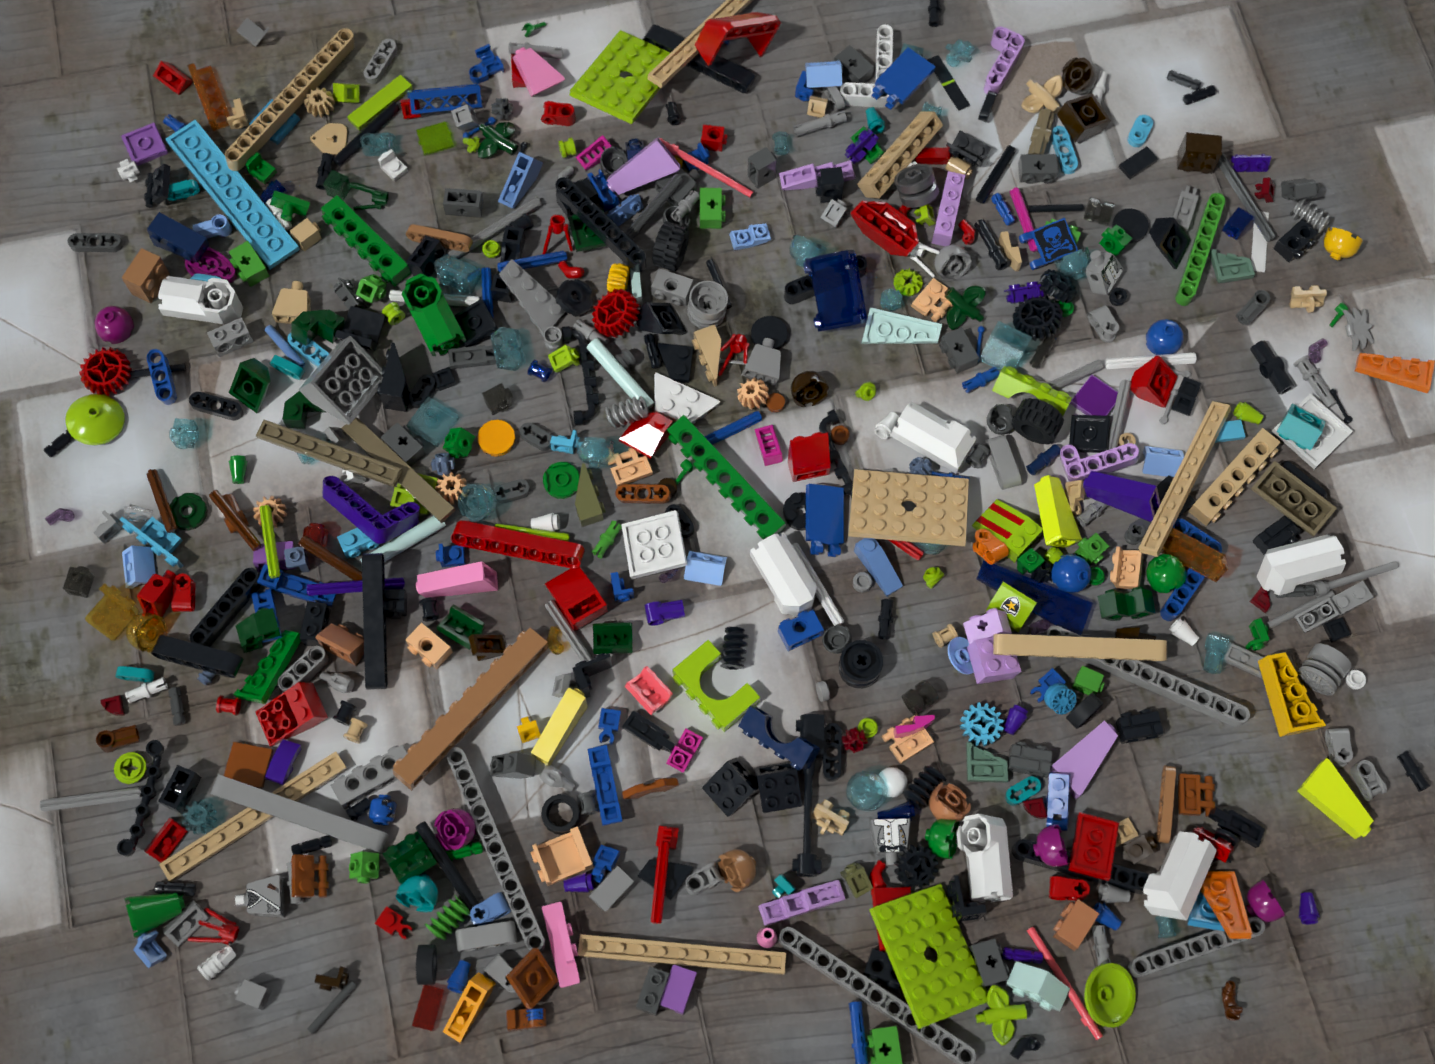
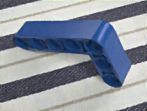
M1184 519L1176 520L1169 537L1197 557L1186 571L1187 577L1183 585L1178 589H1174L1161 608L1160 615L1166 621H1173L1178 617L1222 552V545L1217 540ZM1175 527L1180 528L1182 530V533L1177 532L1175 530ZM1191 538L1197 539L1199 543H1194ZM1208 548L1212 549L1215 554H1211ZM1198 563L1203 564L1205 569L1200 568ZM1188 578H1192L1195 584L1190 583ZM1178 592L1183 593L1184 596H1185V599H1184V598H1180L1177 593H1178ZM1167 607L1173 608L1175 613H1170Z

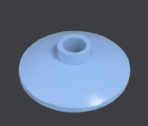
M956 637L948 644L950 662L960 673L972 674L974 672L967 650L969 642L963 637Z

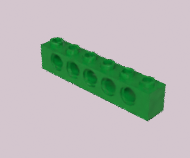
M338 195L321 207L322 219L325 223L331 224L334 227V231L339 236H343L351 248L355 247L358 250V255L363 260L367 259L370 267L375 272L378 270L386 283L390 282L395 287L411 274L406 262Z

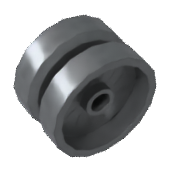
M927 164L911 165L901 170L895 176L894 182L899 192L900 200L906 207L924 206L932 202L939 194L933 169Z

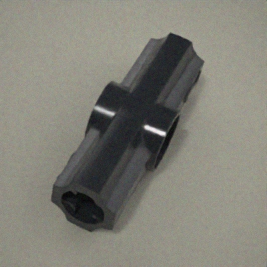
M1261 340L1251 346L1250 350L1260 364L1259 369L1262 376L1266 379L1269 378L1278 394H1284L1291 390L1294 384L1284 371L1285 366L1279 356L1275 357L1266 341Z

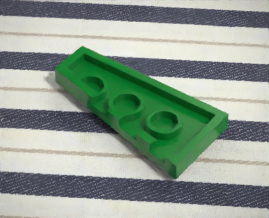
M285 630L281 634L282 638L277 639L269 649L270 654L268 657L260 660L257 664L259 668L252 676L249 674L244 680L246 684L241 690L237 689L233 695L240 699L266 704L278 683L279 677L283 674L301 642L299 639L300 633Z

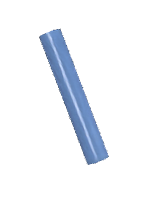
M268 325L265 328V332L292 363L303 368L305 366L304 361L272 325Z

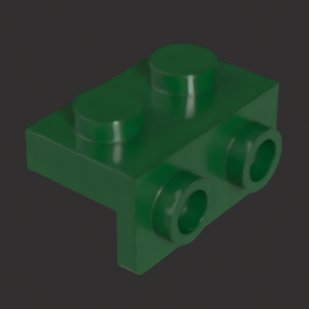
M453 604L450 607L449 614L440 622L437 630L470 650L468 637L472 634L483 635L485 623Z
M594 623L593 654L633 653L632 623Z

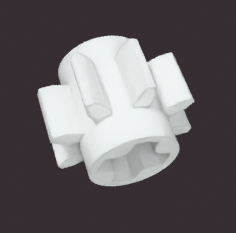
M128 159L119 162L121 167L117 168L123 181L127 179L129 182L137 180L136 175L140 171L135 162L129 163Z

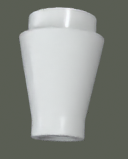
M890 412L876 424L875 434L881 439L891 437L892 430L899 416L894 412Z
M550 513L537 518H531V528L555 532V530L560 529L559 515Z
M1180 618L1169 628L1172 631V635L1191 646L1199 639L1188 623Z

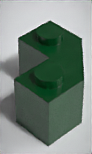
M329 309L303 311L291 323V337L305 346L317 335L333 344L337 340L335 338L336 331H343L345 318Z
M298 391L285 401L282 420L287 428L306 429L308 412H327L312 404Z
M1143 587L1133 588L1132 592L1125 594L1112 589L1098 596L1102 619L1120 621L1122 617L1140 619L1156 614L1152 591L1145 590Z
M273 608L259 609L256 613H253L236 625L243 653L263 648L261 641L281 636Z

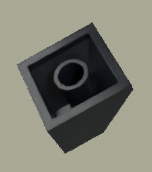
M1174 217L1156 218L1149 234L1173 269H1177L1191 240Z
M646 302L639 309L640 314L636 316L638 319L636 324L641 331L657 334L687 333L670 303Z

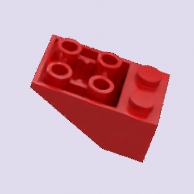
M817 432L808 437L797 436L790 440L787 462L792 482L830 474L828 433L822 434V432Z
M580 567L576 569L570 568L545 583L546 588L574 631L608 612L607 604Z
M298 682L255 712L270 747L281 743L283 739L287 740L307 731L328 718L314 684Z

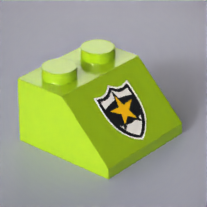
M1003 582L986 611L993 608L1005 611L1011 631L1019 633L1037 602Z

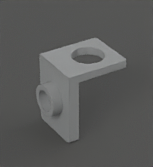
M246 18L237 29V32L256 47L270 28L267 27L263 31Z

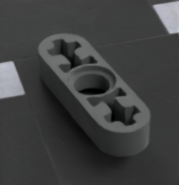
M74 233L67 240L68 245L74 252H117L123 247L121 238L115 233ZM93 240H100L97 246H91Z

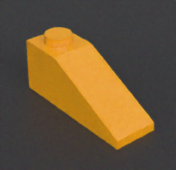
M479 972L472 977L443 1032L461 1043L496 983Z

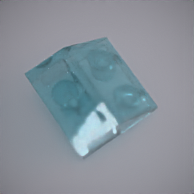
M447 254L434 262L440 283L445 286H453L461 293L472 294L481 278L479 268Z
M998 321L979 360L993 367L995 366L999 370H1002L1004 366L1016 369L1032 337Z

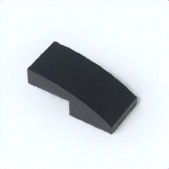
M1183 377L1171 410L1189 416L1202 383Z

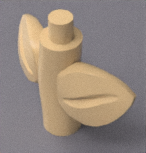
M1060 75L1048 79L1043 87L1038 82L1034 83L1032 80L1026 83L1032 95L1027 96L1023 100L1021 106L1024 110L1030 113H1038L1045 106L1046 109H1050L1056 114L1061 109V106L1055 100L1061 94L1063 88V81Z

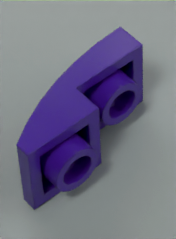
M283 739L270 762L265 778L284 785L293 771V762L302 750L301 745Z

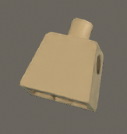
M293 281L291 289L283 288L280 290L272 311V316L277 323L291 324L303 311H311L310 296L308 291L303 290L302 282Z

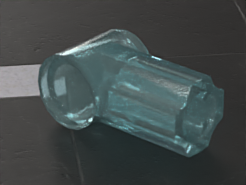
M1208 633L1205 641L1204 671L1210 674L1221 673L1224 654L1227 652L1229 637Z

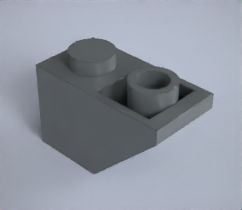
M520 752L492 756L490 776L517 779L534 777L536 757Z

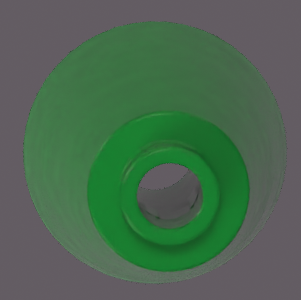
M177 893L124 898L125 903L130 902V904L126 905L132 930H137V932L133 933L134 938L140 937L142 934L182 913L181 909L185 908L183 897H178Z

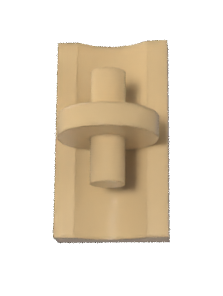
M1300 286L1293 287L1289 306L1290 308H1306L1308 313H1312L1315 307H1323L1327 291L1326 289L1320 290L1319 286H1311L1309 290L1305 291Z
M826 799L821 804H817L812 813V818L817 821V825L822 827L820 833L824 835L827 830L832 834L836 832L843 835L849 824L850 813L840 810L838 815L831 811L833 804Z

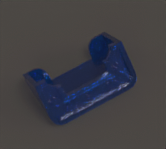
M844 250L805 258V263L803 264L804 271L812 277L818 313L814 317V326L818 328V332L867 323V312L855 251Z

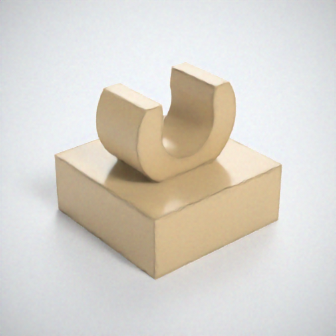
M810 96L807 115L824 117L828 99Z

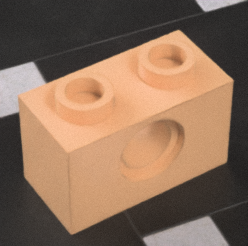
M423 623L406 639L407 649L415 656L419 654L423 658L422 662L429 668L433 666L435 669H438L453 653L451 647ZM427 644L433 645V647H432L431 650H429V651H424V650H423V648H424L425 645H427Z

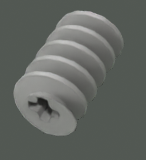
M1302 199L1292 209L1289 216L1294 213V220L1299 217L1300 220L1304 219L1315 230L1318 229L1317 236H1319L1329 224L1330 215L1323 218V210L1316 213L1318 207L1316 206L1311 209L1312 203L1310 202L1305 205L1306 199Z
M640 396L639 401L636 397H633V403L627 399L626 406L623 402H619V408L616 404H613L612 411L609 407H606L607 419L611 426L619 428L621 425L633 423L634 420L638 421L641 417L646 418L648 416V408L643 397Z

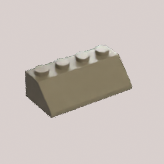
M1276 461L1271 464L1251 488L1313 537L1337 509Z

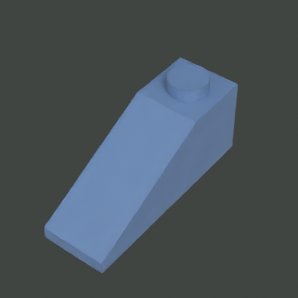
M519 152L498 202L514 209L536 180L543 162Z
M864 538L855 544V554L887 597L903 587L876 539Z

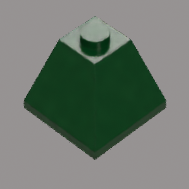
M255 358L240 362L229 390V394L255 413H259L271 383L268 367Z

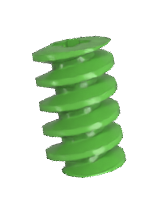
M456 896V902L451 899L448 900L450 908L445 905L442 906L444 914L439 911L436 913L439 918L438 920L433 917L430 919L433 924L432 926L425 924L438 939L446 940L445 932L452 934L451 926L458 928L457 920L465 921L463 914L470 916L469 909Z

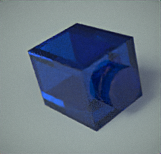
M1238 207L1227 220L1222 231L1229 237L1238 240L1251 223L1253 216Z

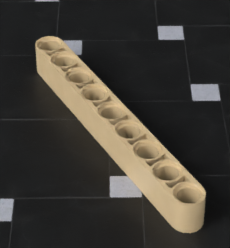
M993 634V654L1167 661V641Z

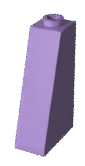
M657 137L612 173L607 179V186L612 192L616 191L619 195L677 172L681 165Z
M1103 721L1050 767V772L1070 774V794L1075 800L1084 792L1118 737L1116 729L1110 723L1107 724Z

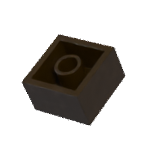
M1093 93L1066 101L1056 114L1074 142L1102 133L1111 121Z
M1186 132L1178 149L1177 170L1186 172L1196 171L1205 174L1213 173L1222 155V136Z

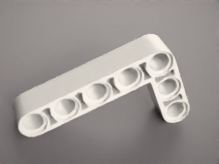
M886 24L879 26L877 30L875 81L892 64L893 29ZM848 82L844 83L840 89L845 106L883 108L886 107L885 105L888 103L886 99L889 97L884 92L883 96H880L878 100L873 98L871 95L874 93L872 90L875 84Z

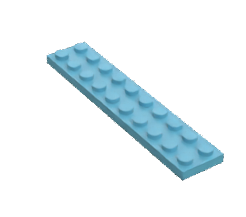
M196 120L166 138L169 146L245 240L250 243L269 269H272L300 250L296 242L238 171H232L228 168L225 155Z

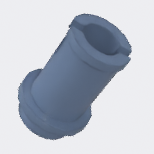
M203 671L198 674L199 677L197 679L207 686L212 683L211 680L216 674Z

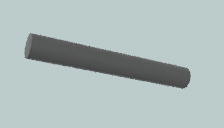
M351 980L307 1029L314 1034L357 985Z

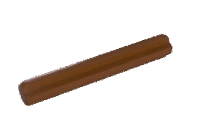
M150 469L146 475L165 529L168 533H174L178 527L161 479L156 469Z
M218 490L209 494L210 499L253 551L258 550L262 545Z
M303 536L298 544L302 548L352 580H362V572L307 536Z

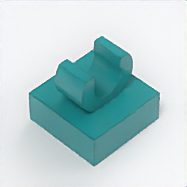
M780 874L774 880L778 886L772 893L778 898L784 892L791 895L797 888L783 874Z

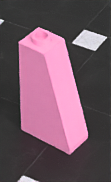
M481 561L417 575L416 590L418 594L425 598L497 591V572Z

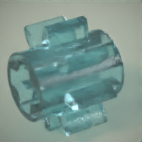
M889 288L882 292L879 303L883 309L887 308L889 311H894L901 306L903 296L899 290L895 291L893 288Z

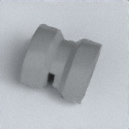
M554 326L546 328L543 333L545 346L551 351H556L563 345L561 330Z

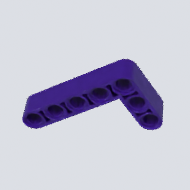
M327 476L323 479L322 497L375 543H386L417 526L419 523L420 507L414 502L404 503L381 515L338 477Z

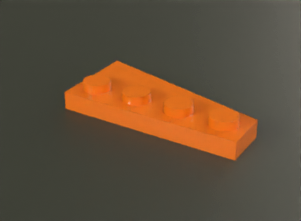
M1359 353L1354 371L1428 393L1431 387L1435 360L1424 362L1416 358L1404 360L1397 356L1385 358L1384 355Z
M1208 871L1200 890L1229 939H1251L1252 931L1235 871Z

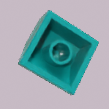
M1292 403L1282 419L1277 433L1285 440L1290 439L1296 442V445L1301 449L1306 450L1307 448L1311 451L1323 432L1326 421Z

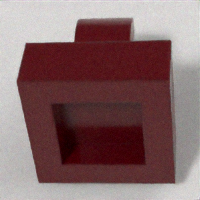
M1270 177L1263 178V184L1255 185L1256 189L1261 191L1256 192L1254 195L1257 199L1264 198L1266 203L1274 202L1275 186Z

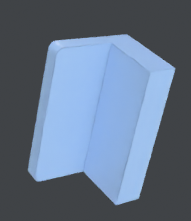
M840 61L805 63L808 88L842 85V64Z
M1144 446L1143 454L1145 460L1142 472L1144 474L1166 477L1169 475L1174 478L1184 458L1183 451Z
M131 545L122 552L126 588L133 589L140 583L146 584L151 576L156 574L154 554L150 549L151 547Z
M689 551L684 579L721 586L727 557Z

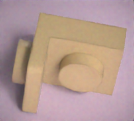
M240 98L233 100L235 107L232 108L234 116L227 117V122L232 130L241 129L249 125L245 108Z

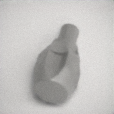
M326 672L320 674V679L327 681L336 691L349 693L354 688V680L346 674H328Z
M546 765L539 776L544 783L552 787H563L571 792L575 786L567 781V778H565L560 770L553 766Z

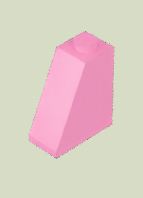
M523 47L515 51L516 55L512 58L531 97L565 80L564 76L533 49L529 48L526 50Z

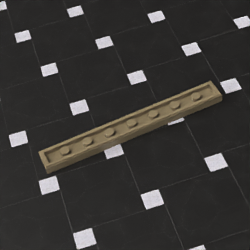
M357 417L351 424H345L341 428L371 458L401 468L402 473L398 483L440 523H443L456 511L450 503Z
M265 419L256 434L258 439L394 488L402 473V469Z

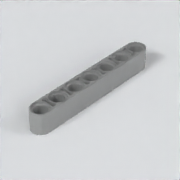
M1258 917L1249 918V924L1253 923L1257 928L1256 933L1252 932L1251 939L1263 934L1265 924ZM1214 930L1137 957L1128 964V972L1135 978H1141L1250 939H1229L1225 931ZM1212 936H1215V937L1218 938V940H1219V945H1218V946H1215V945L1212 943V941H1211ZM1193 942L1199 944V946H1200V952H1199V953H1197V952H1195V951L1193 950V948H1192ZM1174 949L1181 952V959L1174 957ZM1155 956H1159L1162 959V966H1158L1154 962ZM1136 962L1142 964V973L1138 972L1135 969Z

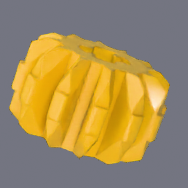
M613 263L611 265L607 279L608 291L613 292L614 288L626 291L630 274L629 266L621 263Z

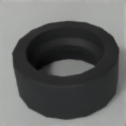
M1092 692L1068 714L1066 719L1078 729L1104 703Z
M557 794L551 796L542 806L541 816L543 823L554 834L563 835L571 832L570 829L575 828L580 821L578 804L568 795ZM557 803H566L573 812L571 821L564 826H556L549 818L551 807Z
M418 945L416 954L417 984L434 985L437 976L436 945Z

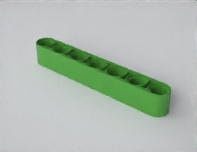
M1213 193L1205 205L1175 297L1176 302L1181 306L1189 305L1196 294L1225 204V197L1220 193Z

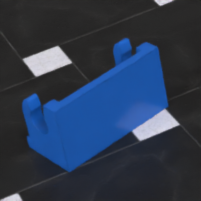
M599 169L597 176H594L591 172L587 174V177L598 193L599 204L604 212L617 205L619 206L620 202L615 193L607 186V179L602 170Z

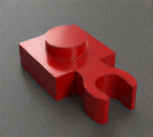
M387 906L374 923L392 936L397 931L399 936L405 940L408 938L403 935V931L409 929L413 932L409 925L401 924L404 917Z

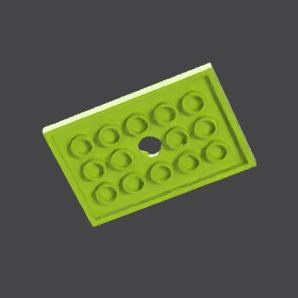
M620 30L570 89L569 96L633 124L660 90L659 86L647 79L648 74L670 52ZM624 71L630 72L633 77L627 76L622 78L620 73Z
M941 884L878 905L869 910L918 1029L987 1003V990L982 986L981 976L958 922L952 916V908ZM926 947H932L936 950L938 956L936 962L925 958L924 952Z

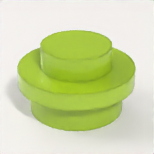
M494 240L485 242L482 248L483 254L488 258H495L501 252L499 243Z
M865 718L860 721L858 730H864L865 737L871 738L876 735L878 725L873 719Z

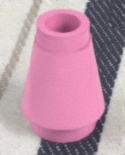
M762 928L757 934V941L760 946L771 948L777 942V934L772 928ZM765 932H769L772 937L769 939L765 938Z

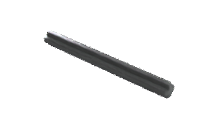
M1222 153L1217 163L1265 240L1267 242L1274 240L1276 234L1225 154Z

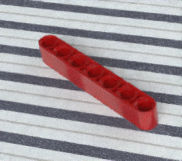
M463 520L457 522L451 535V541L458 546L576 569L580 566L585 552L584 547L578 543Z

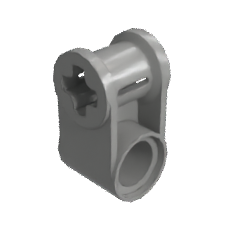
M1104 305L1087 313L1088 321L1100 339L1107 343L1112 342L1119 330V325L1109 308Z
M1326 729L1325 741L1328 747L1329 760L1334 767L1342 768L1353 758L1349 729Z
M1363 760L1351 767L1350 774L1365 800L1370 801L1374 796L1387 792V787L1372 762ZM1360 766L1365 769V775L1360 772Z
M716 862L704 866L687 877L685 890L691 896L699 895L725 881V878L721 877L716 868ZM696 880L699 882L700 887L692 889L689 886V882Z
M497 954L484 970L507 991L515 993L512 985H509L510 983L506 978L512 971V968Z

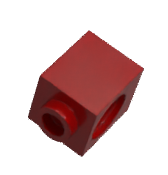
M703 124L701 136L703 147H706L708 150L722 152L723 145L727 144V134H724V127Z

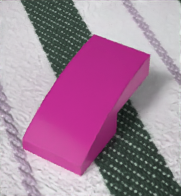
M914 716L912 725L895 726L894 738L910 736L924 730L933 723L935 716Z

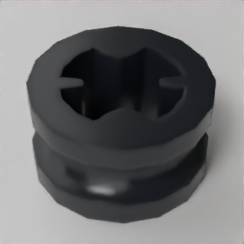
M1115 288L1110 294L1109 301L1114 306H1121L1127 299V292L1123 288ZM1117 294L1121 295L1119 300L1116 299Z

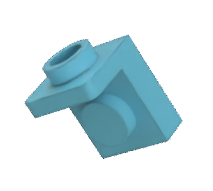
M577 430L572 431L571 439L561 435L557 437L552 436L550 441L551 450L574 454L575 448L579 447L580 437L577 436Z

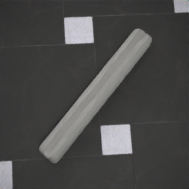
M550 600L545 604L546 609L580 660L586 662L593 660L555 601Z

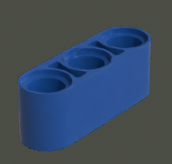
M153 349L147 354V363L155 394L161 402L171 405L176 401L177 393L169 361L160 350ZM157 356H161V360L158 363H154V359ZM165 373V378L162 381H158V377ZM170 391L169 397L163 399L164 392Z

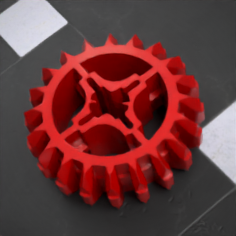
M614 288L613 292L608 291L607 295H602L601 300H597L598 305L593 306L596 310L592 313L594 317L592 321L595 328L602 335L610 338H618L619 335L624 336L625 331L630 332L629 328L635 327L633 323L638 321L636 316L640 314L638 310L640 306L636 298L630 292L623 289L618 290Z
M102 347L101 351L95 349V354L89 353L88 359L83 358L85 364L80 365L82 369L79 371L81 381L85 384L86 389L90 390L93 394L103 395L105 393L106 396H109L110 392H113L117 395L116 390H123L122 385H128L126 379H131V374L128 372L132 371L130 361L120 350H114L111 347L108 350ZM109 361L117 362L119 365L110 364ZM93 378L102 379L103 382L94 381Z

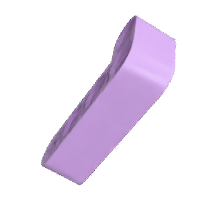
M1002 26L995 28L992 35L991 46L1001 53L987 75L984 85L985 94L989 90L997 94L999 93L1021 55L1025 42L1022 35Z
M1128 443L1080 459L1078 451L1073 445H1065L1060 451V458L1067 479L1070 482L1084 481L1086 477L1088 478L1091 471L1107 474L1135 464L1139 458V449L1135 444ZM1066 453H1072L1074 455L1070 459L1064 457ZM1113 457L1117 461L1115 463H1109L1107 462V459ZM1094 463L1099 467L1092 470L1088 466ZM1072 470H1079L1080 474L1074 476L1070 472Z

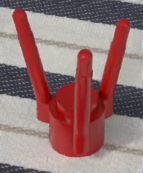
M553 215L551 217L542 255L547 252L552 232L554 234H561L564 231L569 249L573 251L568 224H565L563 216Z
M733 334L720 349L724 351L729 345L731 347V351L718 373L719 376L722 375L734 353H740L744 350L743 362L747 364L750 344L747 343L744 335Z
M204 908L205 912L225 924L218 926L202 920L198 923L218 930V936L222 938L189 937L187 939L192 942L223 943L229 945L230 942L234 943L236 941L240 927L236 926V922L230 921L208 908Z

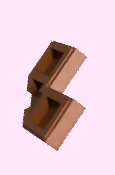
M662 778L647 785L642 783L624 790L622 795L623 799H638L651 792H666L678 786L679 783L676 778Z

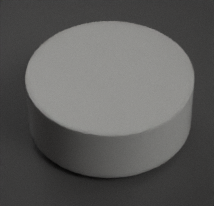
M865 572L856 574L853 578L854 589L861 593L870 590L872 586L871 576Z
M826 682L816 683L819 700L821 702L829 700L830 692Z

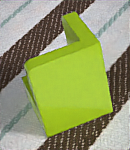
M333 83L334 100L337 102L359 103V84Z

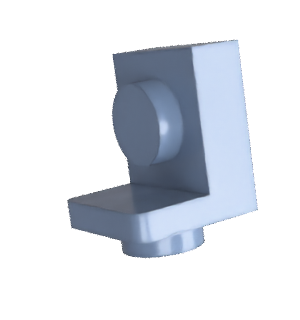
M300 546L284 550L286 567L288 569L299 567L302 573L310 571L307 552L304 548Z

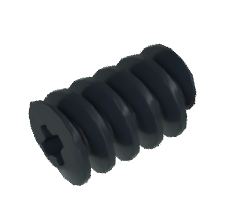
M725 628L723 657L720 661L722 663L720 666L724 669L738 670L745 667L740 662L745 661L746 658L740 655L747 652L742 647L748 645L743 639H748L749 636L744 634L745 630L743 628Z
M925 766L923 768L924 772L918 774L919 778H914V784L908 785L909 790L905 789L903 791L905 799L918 810H921L918 805L919 803L926 805L923 798L930 799L929 791L933 792L934 786L940 784L939 780L945 782L947 780L941 772L930 766Z

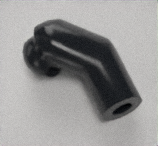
M1021 1037L1013 1047L1010 1055L1019 1060L1024 1051L1039 1050L1041 1043L1035 1037Z

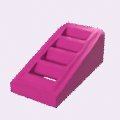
M602 135L575 158L587 171L600 163L601 154L604 151L602 147L605 146V149L612 147V145ZM592 153L595 156L593 159L590 157ZM587 157L590 162L586 163L583 158Z
M773 424L756 428L755 434L764 465L769 466L782 462V452ZM771 433L769 436L761 437V435Z

